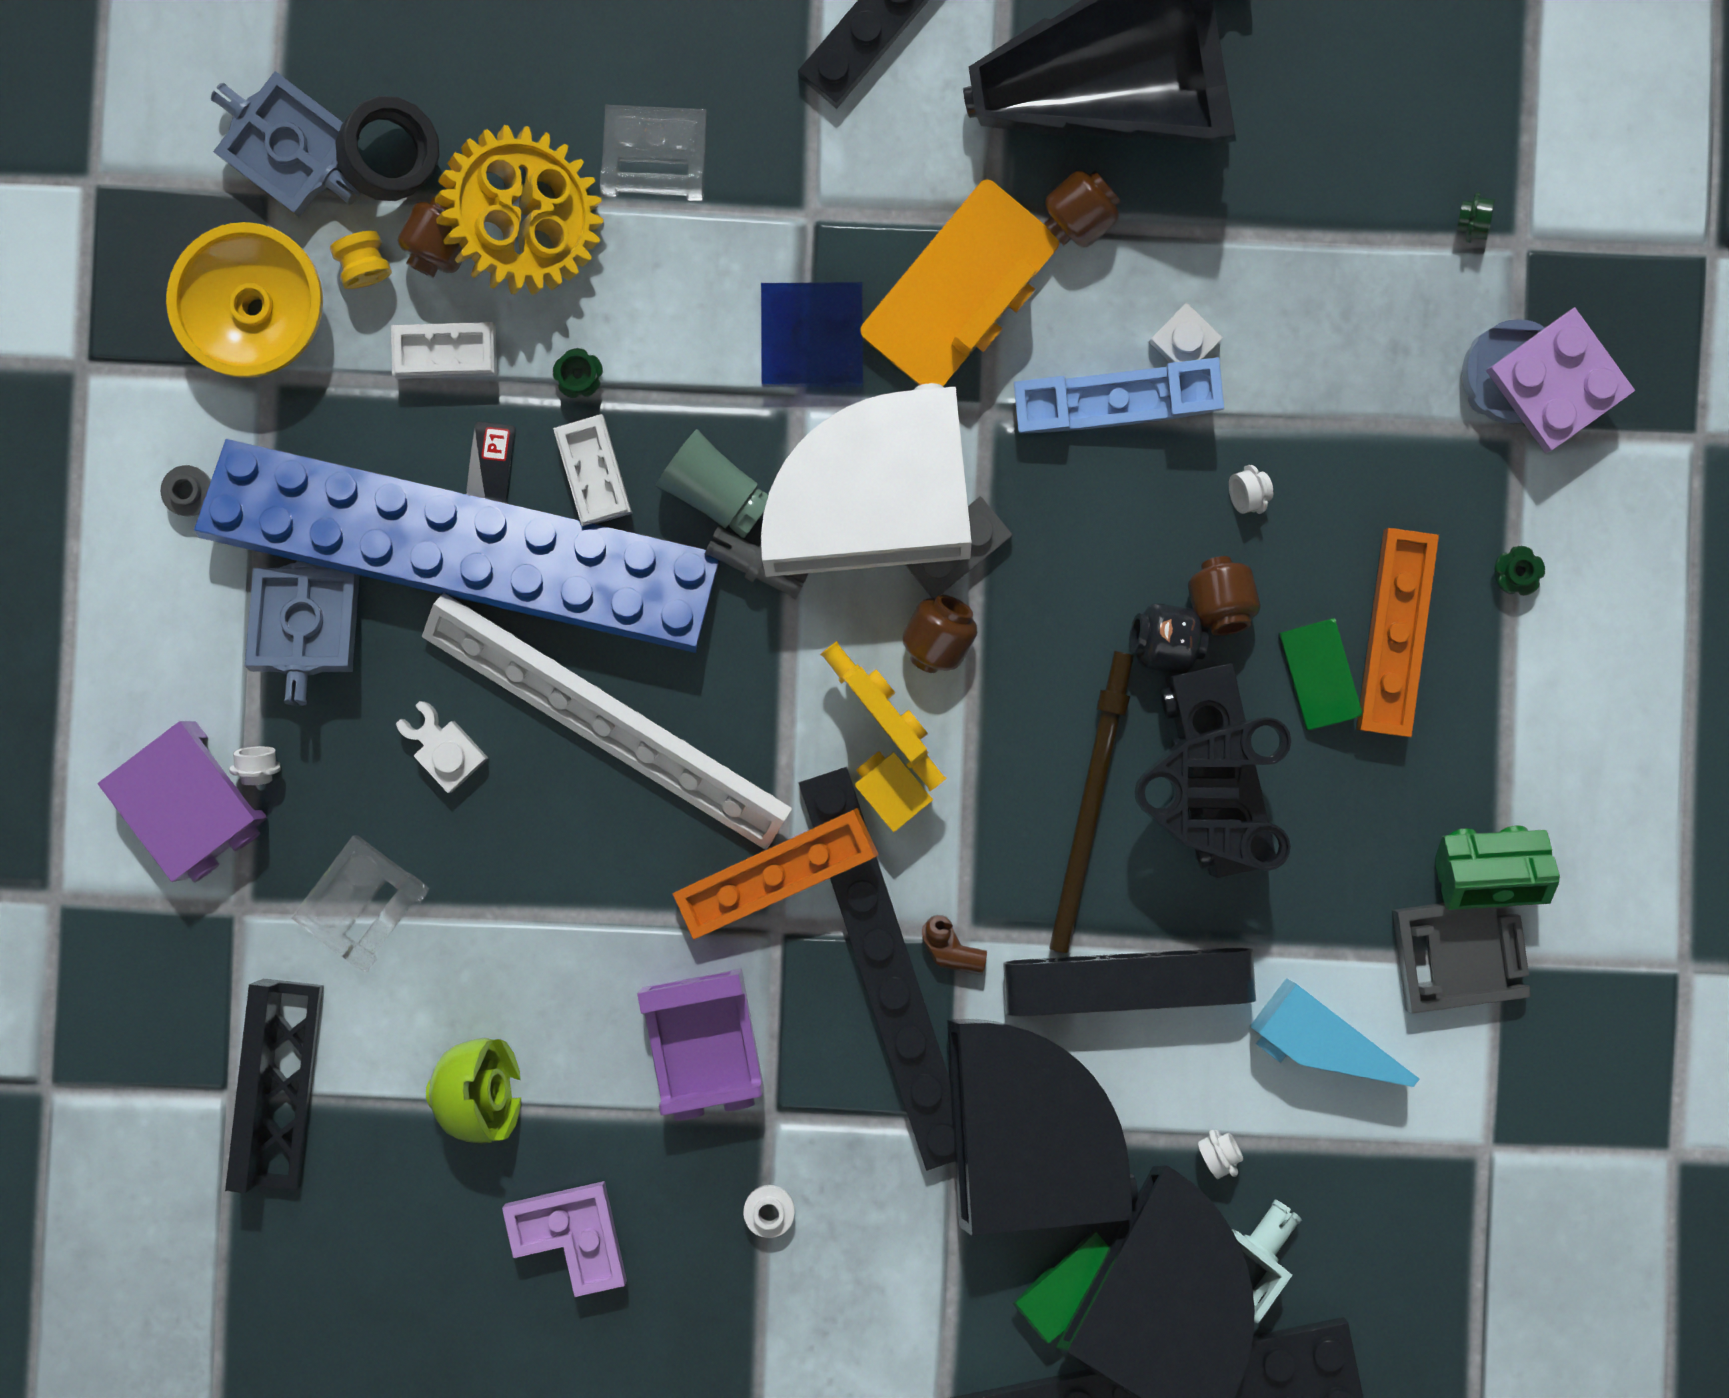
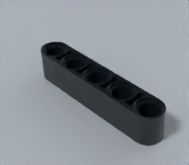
M1216 948L1022 959L1003 963L1006 1014L1011 1016L1232 1005L1256 1001L1253 949Z

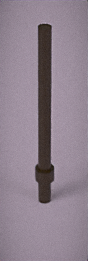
M1114 651L1106 690H1100L1096 710H1100L1101 713L1049 949L1062 953H1069L1119 722L1121 715L1126 716L1130 696L1126 695L1134 658L1132 654Z

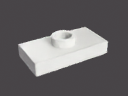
M493 322L391 325L392 376L396 379L497 376L496 325Z
M603 414L553 428L582 527L632 514Z

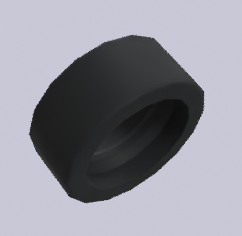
M377 96L361 102L342 123L335 141L336 160L344 178L359 193L380 201H398L413 195L434 173L440 157L439 137L431 120L417 105L400 97ZM376 120H388L401 126L412 137L417 148V159L414 168L407 175L399 178H386L375 173L363 162L358 151V138L361 130L368 123Z

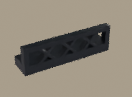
M261 979L249 984L225 1191L247 1193L255 1186L297 1190L301 1187L324 985ZM282 993L308 996L306 1018L293 1028L280 1013ZM279 1027L285 1035L277 1040ZM305 1027L304 1039L302 1041L297 1032ZM287 1040H290L302 1055L300 1069L289 1078H286L274 1063L275 1050ZM273 1077L279 1086L271 1091ZM299 1077L297 1092L291 1083ZM282 1090L296 1106L294 1120L283 1129L277 1125L268 1113L270 1100ZM267 1128L273 1137L265 1142ZM293 1128L291 1142L285 1134ZM276 1141H278L290 1157L288 1175L262 1172L264 1150Z

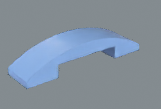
M1219 357L1167 363V367L1067 379L1065 376L1014 381L1019 433L1059 432L1124 426L1224 410Z

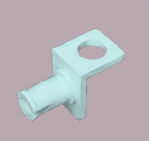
M1278 1200L1272 1202L1271 1208L1251 1236L1246 1234L1243 1236L1238 1231L1232 1229L1242 1252L1267 1271L1253 1290L1255 1323L1260 1322L1292 1277L1291 1273L1277 1263L1279 1259L1275 1255L1302 1219L1294 1212L1291 1214V1209Z

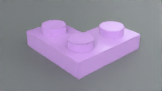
M605 1181L505 1203L502 1207L513 1258L564 1247L574 1297L625 1286L627 1278Z

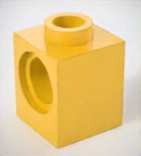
M878 751L856 769L862 778L854 784L855 787L893 833L933 801L932 797L894 752L885 758Z

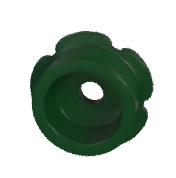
M1481 192L1475 193L1473 201L1463 200L1457 231L1467 232L1466 242L1471 243L1472 238L1488 239L1495 199L1480 197Z
M574 348L566 351L555 362L553 378L558 381V389L565 396L570 398H577L579 395L589 397L600 387L599 377L603 374V367L595 355H588L586 350ZM580 369L583 371L581 378L574 377L575 370Z
M1515 546L1511 548L1509 553L1504 552L1497 558L1494 567L1495 579L1504 592L1508 594L1519 593L1521 596H1526L1534 593L1540 587L1539 580L1545 576V564L1541 557L1533 554L1534 552L1531 548ZM1518 566H1521L1524 569V574L1522 576L1516 574V568Z

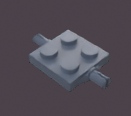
M274 71L261 90L247 98V100L239 96L225 83H220L216 88L229 98L231 102L227 101L216 91L212 92L211 101L234 116L228 133L213 152L300 218L316 195L326 188L337 194L348 205L353 204L356 199L342 188V185L356 196H360L361 193L344 178L336 160L335 141L343 122L279 73Z
M296 561V563L280 568H253L245 667L250 672H280L287 675L285 704L296 706L297 703L300 706L307 704L306 695L309 675H315L320 672H353L360 575L301 561Z

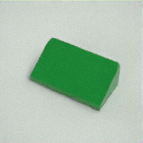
M1335 618L1278 633L1306 730L1362 717L1361 706Z

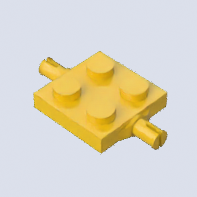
M838 641L823 651L820 655L824 657L838 675V681L841 684L843 682L848 684L909 762L906 766L914 770L928 787V790L932 791L946 780V776L940 772L927 755L929 752L921 742V739L928 735V733L910 710L900 715L888 699L895 692L878 670L875 669L868 675L862 667L854 664L840 647Z

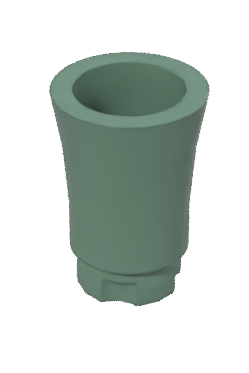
M698 429L686 440L655 484V487L688 503L726 529L729 525L730 529L742 538L746 537L763 514L768 499L767 493L756 488L758 483L723 456Z

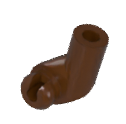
M943 915L930 917L922 927V941L935 964L941 968L983 975L987 950L962 946L952 928V922Z

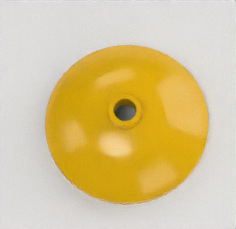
M239 222L213 228L187 246L179 256L170 274L166 293V305L172 330L179 343L190 356L218 373L238 378H252L269 375L283 369L306 350L313 340L321 321L323 291L318 272L312 260L289 236L266 225ZM253 300H261V311L257 315H249V304Z

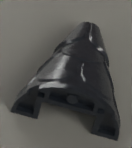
M1080 0L1053 19H1042L970 65L968 68L971 86L963 88L964 101L969 118L977 117L980 125L983 127L1068 137L1073 132L1131 141L1143 138L1200 145H1215L1236 141L1213 0Z

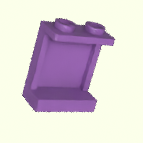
M179 721L97 783L171 882L191 878L193 882L201 880L220 865L215 858L229 847L234 851H238L257 838L260 832L256 827L267 819L262 810H254L202 743L208 737L196 721Z
M742 969L642 987L637 996L641 1014L645 1013L661 1097V1102L659 1103L660 1115L673 1114L675 1121H681L704 1115L705 1107L724 1104L725 1111H735L754 1106V1098L763 1095L764 1084Z

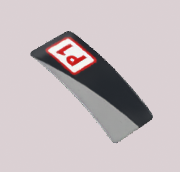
M477 422L475 424L467 495L506 503L515 426L488 422Z

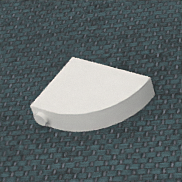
M929 383L917 386L912 391L883 394L865 399L830 416L805 436L787 457L779 470L766 502L761 530L762 562L766 577L970 559L972 541L956 387L944 388L940 384Z

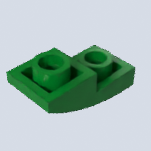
M1097 1232L1089 1233L1056 1267L1048 1268L1012 1303L1045 1343H1050L1065 1331L1109 1249V1246Z

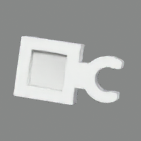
M419 701L415 706L425 717L424 725L416 730L405 719H400L396 723L397 728L406 738L419 740L424 745L414 757L447 793H452L489 758L455 721H450L441 729L438 725V714L434 707L429 703Z

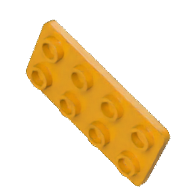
M988 179L983 180L861 326L860 334L866 342L919 386L929 383L944 386L976 347L984 353L1003 330L997 324V321L1006 310L1010 308L1017 313L1036 289L1029 283L1055 253L1060 242L1045 224L995 182Z

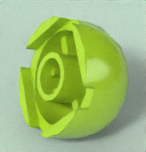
M480 1038L455 1045L442 1055L433 1070L431 1079L427 1083L426 1100L432 1109L435 1119L447 1134L473 1143H490L492 1141L505 1140L510 1136L516 1126L521 1107V1097L512 1098L510 1077L521 1081L520 1070L514 1052L504 1040Z

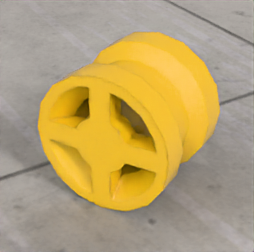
M377 231L353 233L336 240L330 245L329 249L333 259L341 264L343 271L340 279L345 289L367 287L379 283L392 274L389 262L381 257L379 249L382 241Z

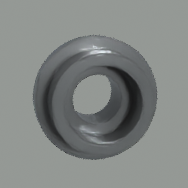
M190 465L175 467L165 475L161 483L162 501L175 514L186 517L200 514L211 479L203 470ZM189 481L192 484L193 492L189 498L181 499L178 494L179 486L183 482Z

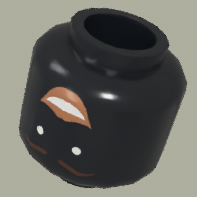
M1151 604L1143 614L1138 613L1132 622L1129 636L1130 652L1137 655V659L1142 667L1172 673L1188 672L1196 659H1203L1205 657L1209 644V632L1207 629H1202L1200 617L1195 610L1165 604Z

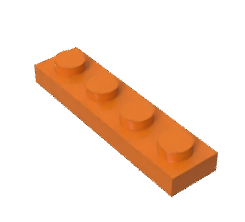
M1394 528L1383 530L1360 699L1363 715L1358 717L1356 730L1412 737L1439 539L1437 534Z
M856 808L672 894L694 940L871 860L879 854L860 812Z

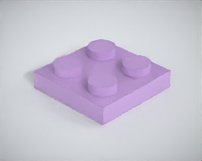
M1575 307L1486 370L1545 453L1558 447L1635 391Z

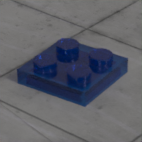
M862 282L761 283L762 387H863V337L860 331L863 324Z

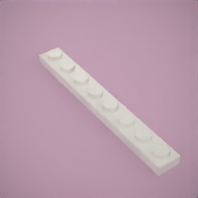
M443 593L433 604L422 634L424 639L765 850L769 848L791 812V807L449 595Z

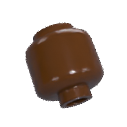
M1082 170L1073 172L1047 196L1045 205L1051 217L1044 224L1063 246L1072 240L1080 247H1089L1119 220V212L1116 206L1121 202V199L1096 170L1090 175Z
M432 197L430 203L419 202L413 206L397 240L400 248L410 255L406 264L431 278L435 277L437 270L445 273H454L460 268L462 263L455 261L458 253L462 250L460 244H444L443 242L453 229L452 226L437 224L436 219L449 208L435 203V197Z
M1228 556L1214 557L1204 561L1201 564L1202 570L1193 575L1188 582L1193 610L1200 617L1201 626L1211 629L1212 634L1216 636L1231 635L1248 629L1252 625L1251 619L1261 609L1251 568L1242 563H1232L1231 558Z
M945 594L938 595L936 598L924 599L918 604L902 636L903 645L908 653L911 654L910 660L917 668L928 673H936L938 670H954L961 665L978 633L976 622L972 618L973 611L961 600Z

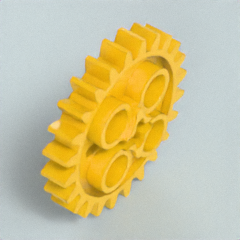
M504 125L497 134V140L488 129L484 130L478 137V144L470 138L466 140L461 147L462 154L455 152L447 162L451 170H445L438 180L447 189L441 190L435 197V203L449 208L443 211L436 219L437 224L452 226L453 229L443 240L444 244L459 243L462 247L455 261L460 263L471 258L475 262L471 273L473 278H476L486 270L491 273L490 288L494 289L503 279H507L510 293L514 295L522 288L524 282H526L530 293L536 295L543 288V282L551 290H554L562 283V277L570 281L579 273L577 265L583 267L591 260L592 256L586 249H593L600 242V238L591 231L596 230L603 223V218L590 213L602 202L601 197L590 196L586 192L595 182L594 177L580 178L577 174L584 161L578 159L568 163L564 159L568 151L567 144H563L556 151L550 149V134L547 132L538 142L532 141L531 131L527 126L518 134L517 139H514L509 126ZM519 167L523 168L526 172L525 183H522V185V177ZM486 173H494L502 178L506 190H499L489 183ZM537 182L548 184L554 192L555 199L545 197L539 191ZM521 196L519 200V207L512 206L516 202V200ZM521 214L527 215V217L519 225L521 221ZM484 222H490L498 226L503 233V240H496L490 237L484 229ZM539 230L546 233L552 241L553 249H548L539 244L535 238L534 231ZM518 236L519 250L522 254H518L514 250L515 238Z

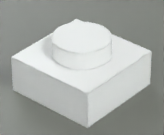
M1186 302L1150 339L1149 343L1169 363L1203 359L1223 337Z

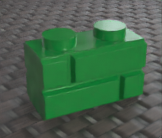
M1515 825L1506 827L1496 833L1477 834L1473 829H1458L1449 835L1442 836L1435 856V866L1439 882L1442 884L1441 891L1445 907L1448 910L1551 904L1560 882V874L1555 857L1552 856V846L1547 830L1528 831L1524 826Z

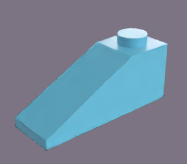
M1287 978L1250 1025L1252 1029L1262 1035L1256 1044L1280 1063L1286 1056H1289L1299 1065L1414 1087L1420 1080L1299 985Z

